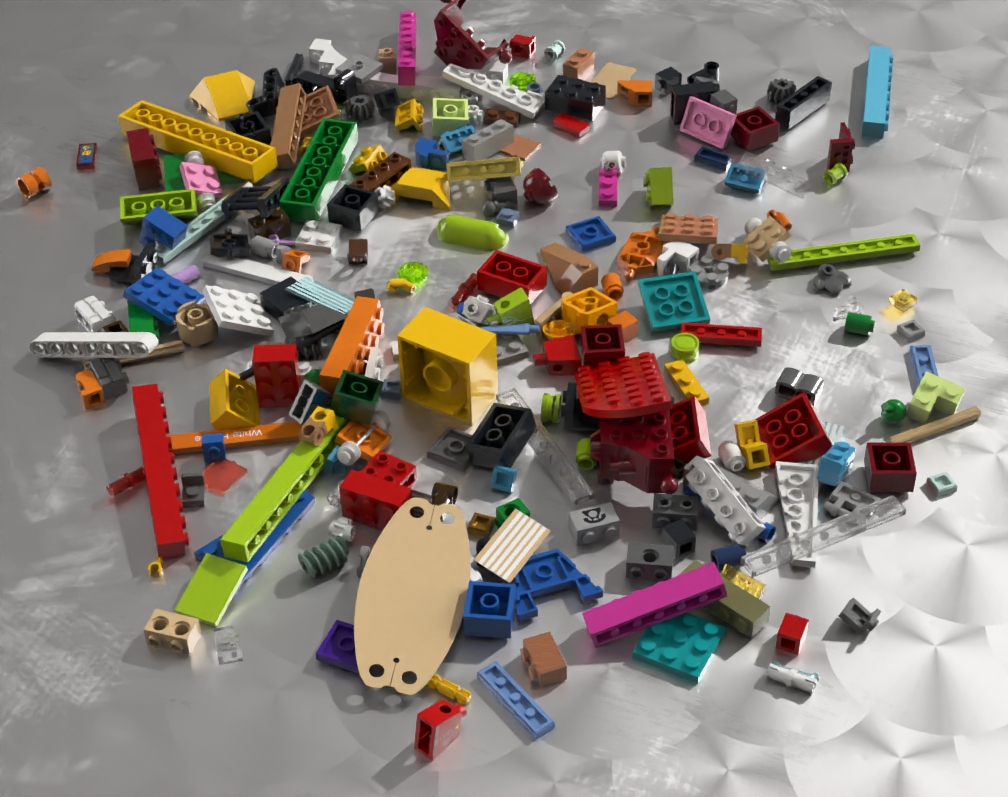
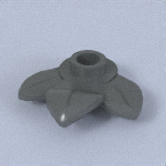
M822 264L818 268V275L813 279V285L816 290L826 288L836 296L840 294L843 286L852 285L851 279L846 273L836 270L830 264Z

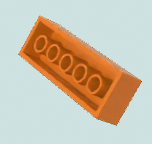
M356 297L319 374L320 386L334 394L343 370L360 375L365 374L371 347L378 346L379 336L384 333L385 325L382 323L383 308L380 306V299Z

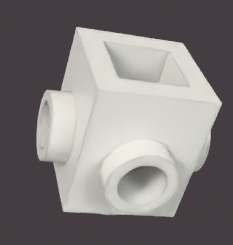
M469 296L464 303L462 314L467 316V320L473 324L488 325L486 318L495 314L494 305L488 303L489 299L484 296Z

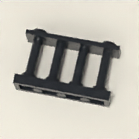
M281 178L273 186L253 187L252 180L248 179L222 201L221 210L225 215V219H229L240 210H258L260 218L270 216L279 207V201L290 182L289 178Z

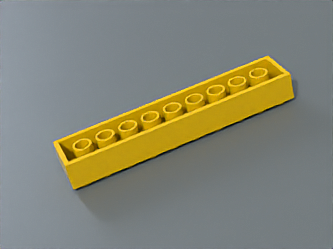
M143 100L118 115L121 134L127 136L126 131L148 128L149 135L153 134L157 148L174 154L185 153V156L191 151H198L203 156L204 165L213 166L217 170L245 180L251 179L253 183H256L278 167L275 147Z

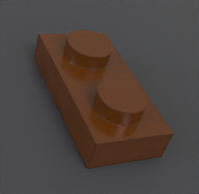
M487 109L483 117V124L491 125L502 119L512 124L513 128H517L521 119V113Z

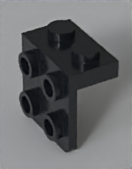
M147 243L139 256L132 255L128 267H113L108 274L109 280L134 284L151 272L158 262L155 244Z
M568 382L567 391H563L562 403H565V405H561V418H564V429L598 431L599 418L583 413L580 398H576V383Z

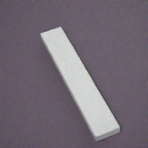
M209 253L202 261L203 267L275 285L290 276L297 281L301 280L309 285L311 284L302 279L313 282L312 276L235 257L231 260L230 257V260H228L227 255L225 257H216Z

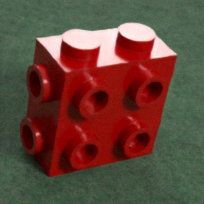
M379 451L373 459H370L363 470L359 471L412 488L417 482V469L415 465L383 451Z

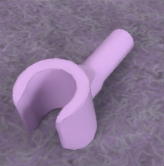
M275 234L269 236V239L275 241L278 245L295 246V241L279 240Z

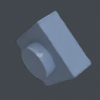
M502 208L496 218V224L514 228L520 218V211Z

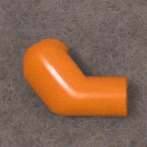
M775 210L767 212V218L771 216L786 231L792 228V224L784 213L776 212Z

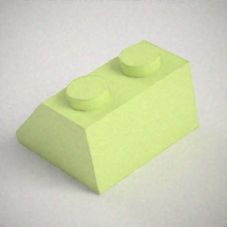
M433 98L432 136L440 137L444 132H452L468 123V99Z

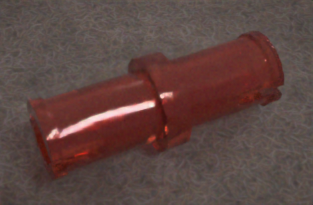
M472 273L465 283L460 284L458 291L451 297V302L454 306L458 307L461 302H464L467 297L473 294V290L477 286V274Z
M144 466L129 474L125 473L121 475L120 479L106 485L108 494L111 497H115L125 490L133 489L136 484L145 480Z

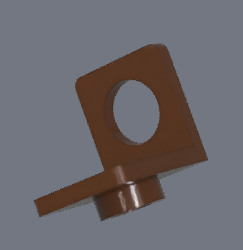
M367 239L349 240V253L347 254L349 264H368Z

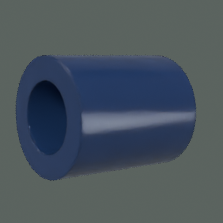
M739 544L712 550L710 554L711 562L715 563L719 572L743 567L745 561H747V553Z

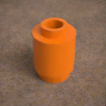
M616 273L604 275L601 279L604 294L618 301L622 298L624 292L619 275Z

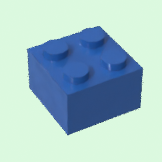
M469 581L463 615L464 635L511 639L516 607V584Z

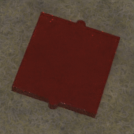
M226 459L214 461L202 473L205 486L209 490L213 489L224 495L248 471L246 468L236 464L235 461Z

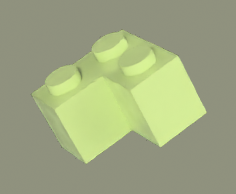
M926 371L909 404L906 416L926 424L933 408L947 415L955 414L966 388Z

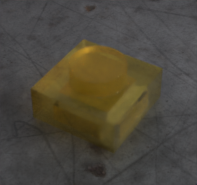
M904 289L889 298V303L903 313L917 305L918 302L917 297Z

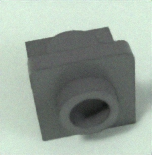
M203 473L182 474L183 508L205 506L206 486Z

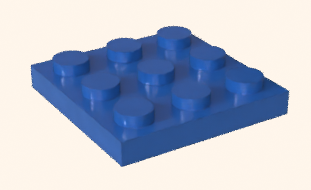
M157 267L124 290L122 296L171 327L176 324L177 310L180 306L191 301H197V304H201L205 298L197 290L190 288Z

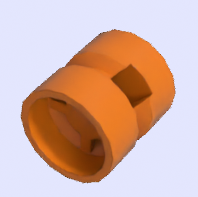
M38 167L30 171V174L26 173L17 178L19 190L28 199L37 195L39 191L43 192L52 187L51 179L42 167Z

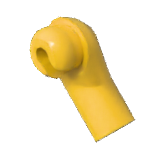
M402 278L390 279L386 286V290L392 293L396 292V288H402L410 293H413L416 289L415 284Z

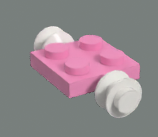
M191 151L186 154L185 162H182L179 168L185 189H195V195H199L197 198L198 208L200 211L205 212L216 204L215 198H221L223 191L216 168L204 165L202 154L198 151Z

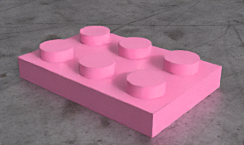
M689 97L679 130L716 147L726 149L737 115L698 98Z

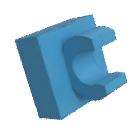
M339 445L328 456L322 471L329 475L334 468L341 474L347 469V465L341 463L337 458V450L341 447Z
M500 465L494 466L491 487L509 493L513 492L518 470Z

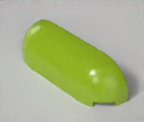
M447 215V217L439 221L436 228V235L441 241L476 249L497 250L504 247L509 241L508 234L498 228V224L458 215Z

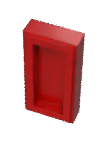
M564 112L552 120L553 126L579 138L590 130V124Z

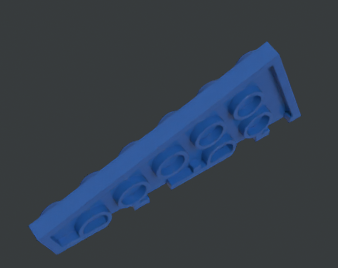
M307 490L303 491L295 504L249 562L224 557L221 546L223 535L195 551V558L201 563L205 554L208 553L246 565L248 571L235 593L236 595L244 581H248L252 577V572L258 566H261L280 545V540L285 534L288 535L292 531V526L298 520H301L313 507L315 497Z

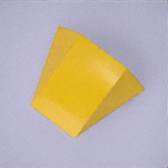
M237 70L204 77L189 95V98L192 101H197L200 107L206 108L207 112L218 121L228 120L237 117L240 113L244 115L250 113L246 103L253 99L255 81Z
M412 167L391 186V190L395 191V201H399L401 196L432 201L433 208L450 210V182H448L447 172Z

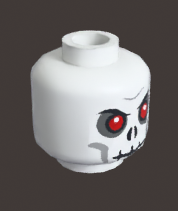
M606 151L599 158L600 169H605V171L617 169V174H620L623 167H626V157H622L620 151Z

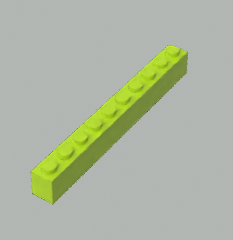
M335 415L338 427L334 432L329 431L319 446L299 442L297 447L289 454L283 464L278 467L274 475L267 481L261 491L256 494V497L245 508L239 518L234 521L230 529L222 536L221 546L224 557L244 562L250 561L295 504L302 492L306 490L324 467L328 456L337 445L340 446V444L335 442V438L351 421L350 419Z

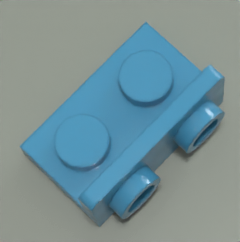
M472 125L461 126L452 132L446 131L440 136L438 145L439 147L444 146L445 150L448 151V156L463 151L462 140L476 132Z
M731 163L724 184L725 186L760 194L763 183L767 181L766 171L760 168H749L743 164Z

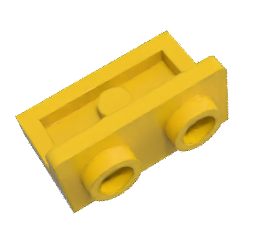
M380 144L373 147L366 146L361 150V154L353 159V164L348 169L351 174L364 170L367 172L388 156Z

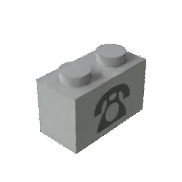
M609 502L569 512L568 528L576 545L580 546L619 536L620 520L612 503Z

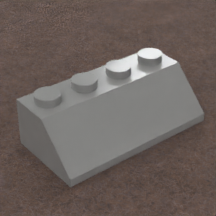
M696 456L684 467L683 487L688 486L689 483L685 476L706 458ZM715 463L760 521L780 502V498Z

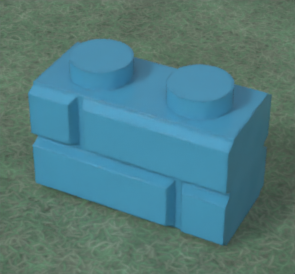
M835 442L821 458L820 469L817 475L818 481L838 486L851 470L856 449L846 442Z

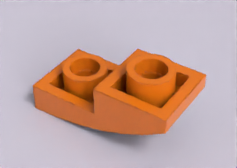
M113 250L96 256L91 268L92 272H110L112 267H128L132 258V250Z

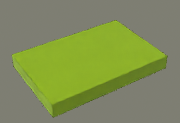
M206 553L174 610L175 613L198 618L199 622L217 627L248 571L247 566Z

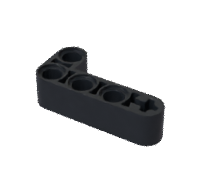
M271 68L264 73L262 95L246 103L250 113L258 111L263 119L276 115L278 96L280 95V89L284 87V82L277 68Z
M350 69L343 70L334 79L305 70L292 80V85L300 83L306 94H310L328 85L335 103L339 105H345L348 98L356 96V76Z

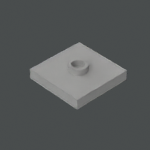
M356 53L335 68L336 74H339L345 69H350L356 76V82L363 84L384 68L383 63Z

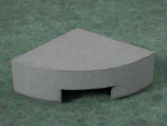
M279 245L275 248L277 263L282 264L283 254L291 251L290 247Z
M369 546L360 547L359 556L361 557L359 567H357L358 578H361L370 555Z

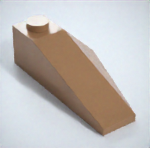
M556 242L540 248L541 256L549 269V275L553 279L554 287L561 295L564 292L574 294L598 285V266L587 256Z

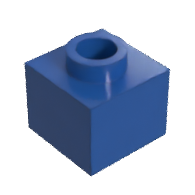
M223 433L202 435L204 462L226 460Z

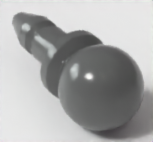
M497 200L494 202L487 201L482 205V212L486 216H491L494 213H499L502 208L508 209L513 207L515 202L506 201L498 203Z

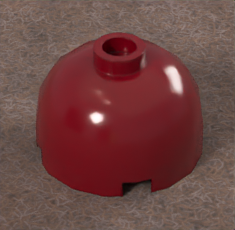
M534 168L525 176L523 181L525 192L523 195L529 202L533 201L535 204L544 205L558 197V191L555 185L551 187L549 183L551 179L540 168Z

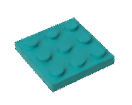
M696 271L638 280V287L651 332L681 328L682 322L710 324V316Z
M686 612L647 627L632 652V658L698 684L725 637L727 627Z

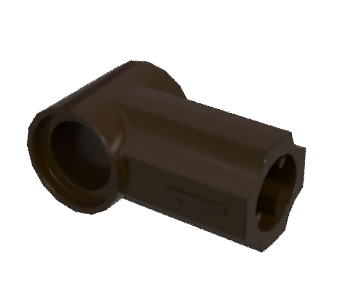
M436 482L431 493L432 505L434 507L441 504L455 505L458 487ZM447 513L441 515V522L444 521Z

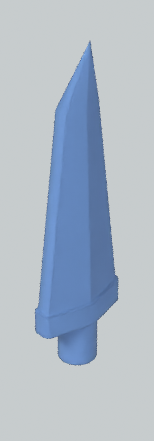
M530 323L480 327L495 334L529 335L530 333H540V325H530Z

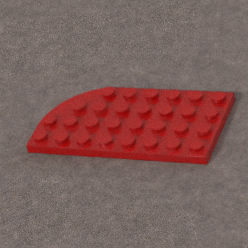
M643 352L633 358L624 356L620 357L616 362L601 361L596 366L582 365L577 370H574L581 408L586 415L597 418H628L673 409L669 392L654 353Z

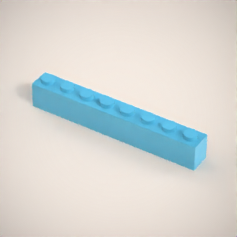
M870 46L862 136L883 138L884 131H888L893 54H890L891 47Z

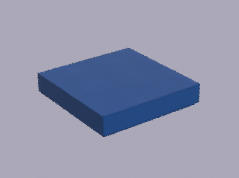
M600 216L566 226L567 234L582 252L616 242V236Z

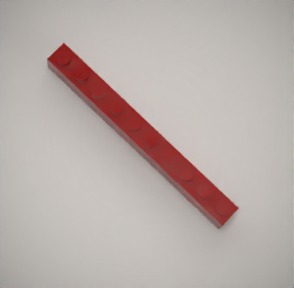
M157 384L132 386L133 404L158 558L186 556L185 546H189L188 533H183V529H186L185 516H180V513H183L182 499L177 500V497L180 496L179 483H174L178 478L176 467L172 468V465H175L174 453L169 452V449H172L171 436L166 437V434H169L168 421L164 422L163 420L167 419L165 406L161 407V404H164L163 391H158Z

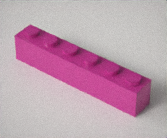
M713 562L708 565H702L687 573H681L669 580L658 582L643 590H637L625 597L614 599L599 607H593L583 612L582 615L596 648L728 596L724 582Z

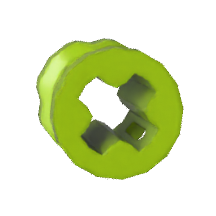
M837 163L831 170L824 171L823 178L827 184L834 185L838 179H844L847 176V169L842 163Z

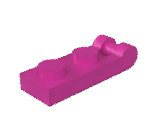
M599 169V206H617V169H612V171Z

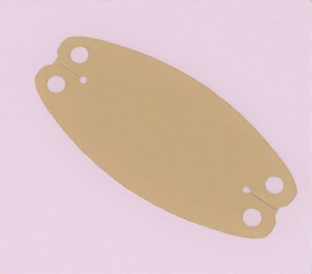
M411 498L393 515L373 546L360 579L354 615L356 661L359 674L366 686L373 688L390 686L394 687L397 692L406 695L417 693L435 674L455 639L464 615L471 569L467 527L463 514L455 505L441 504L434 507L426 499ZM415 506L421 507L424 510V515L420 518H414L410 515V509ZM450 513L454 516L455 520L452 524H444L440 520L441 515ZM430 525L432 529L427 530L426 527ZM399 658V662L395 665L393 659ZM374 664H379L384 668V674L381 677H373L369 673V668ZM404 672H414L417 676L416 682L414 684L404 683L402 681Z

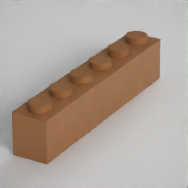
M300 83L282 87L278 96L276 118L274 119V129L272 130V140L270 142V146L276 148L278 167L275 168L276 171L296 166L307 97Z

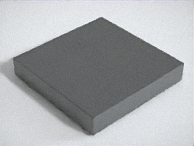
M448 426L428 450L427 458L464 472L471 464L465 446L472 435Z

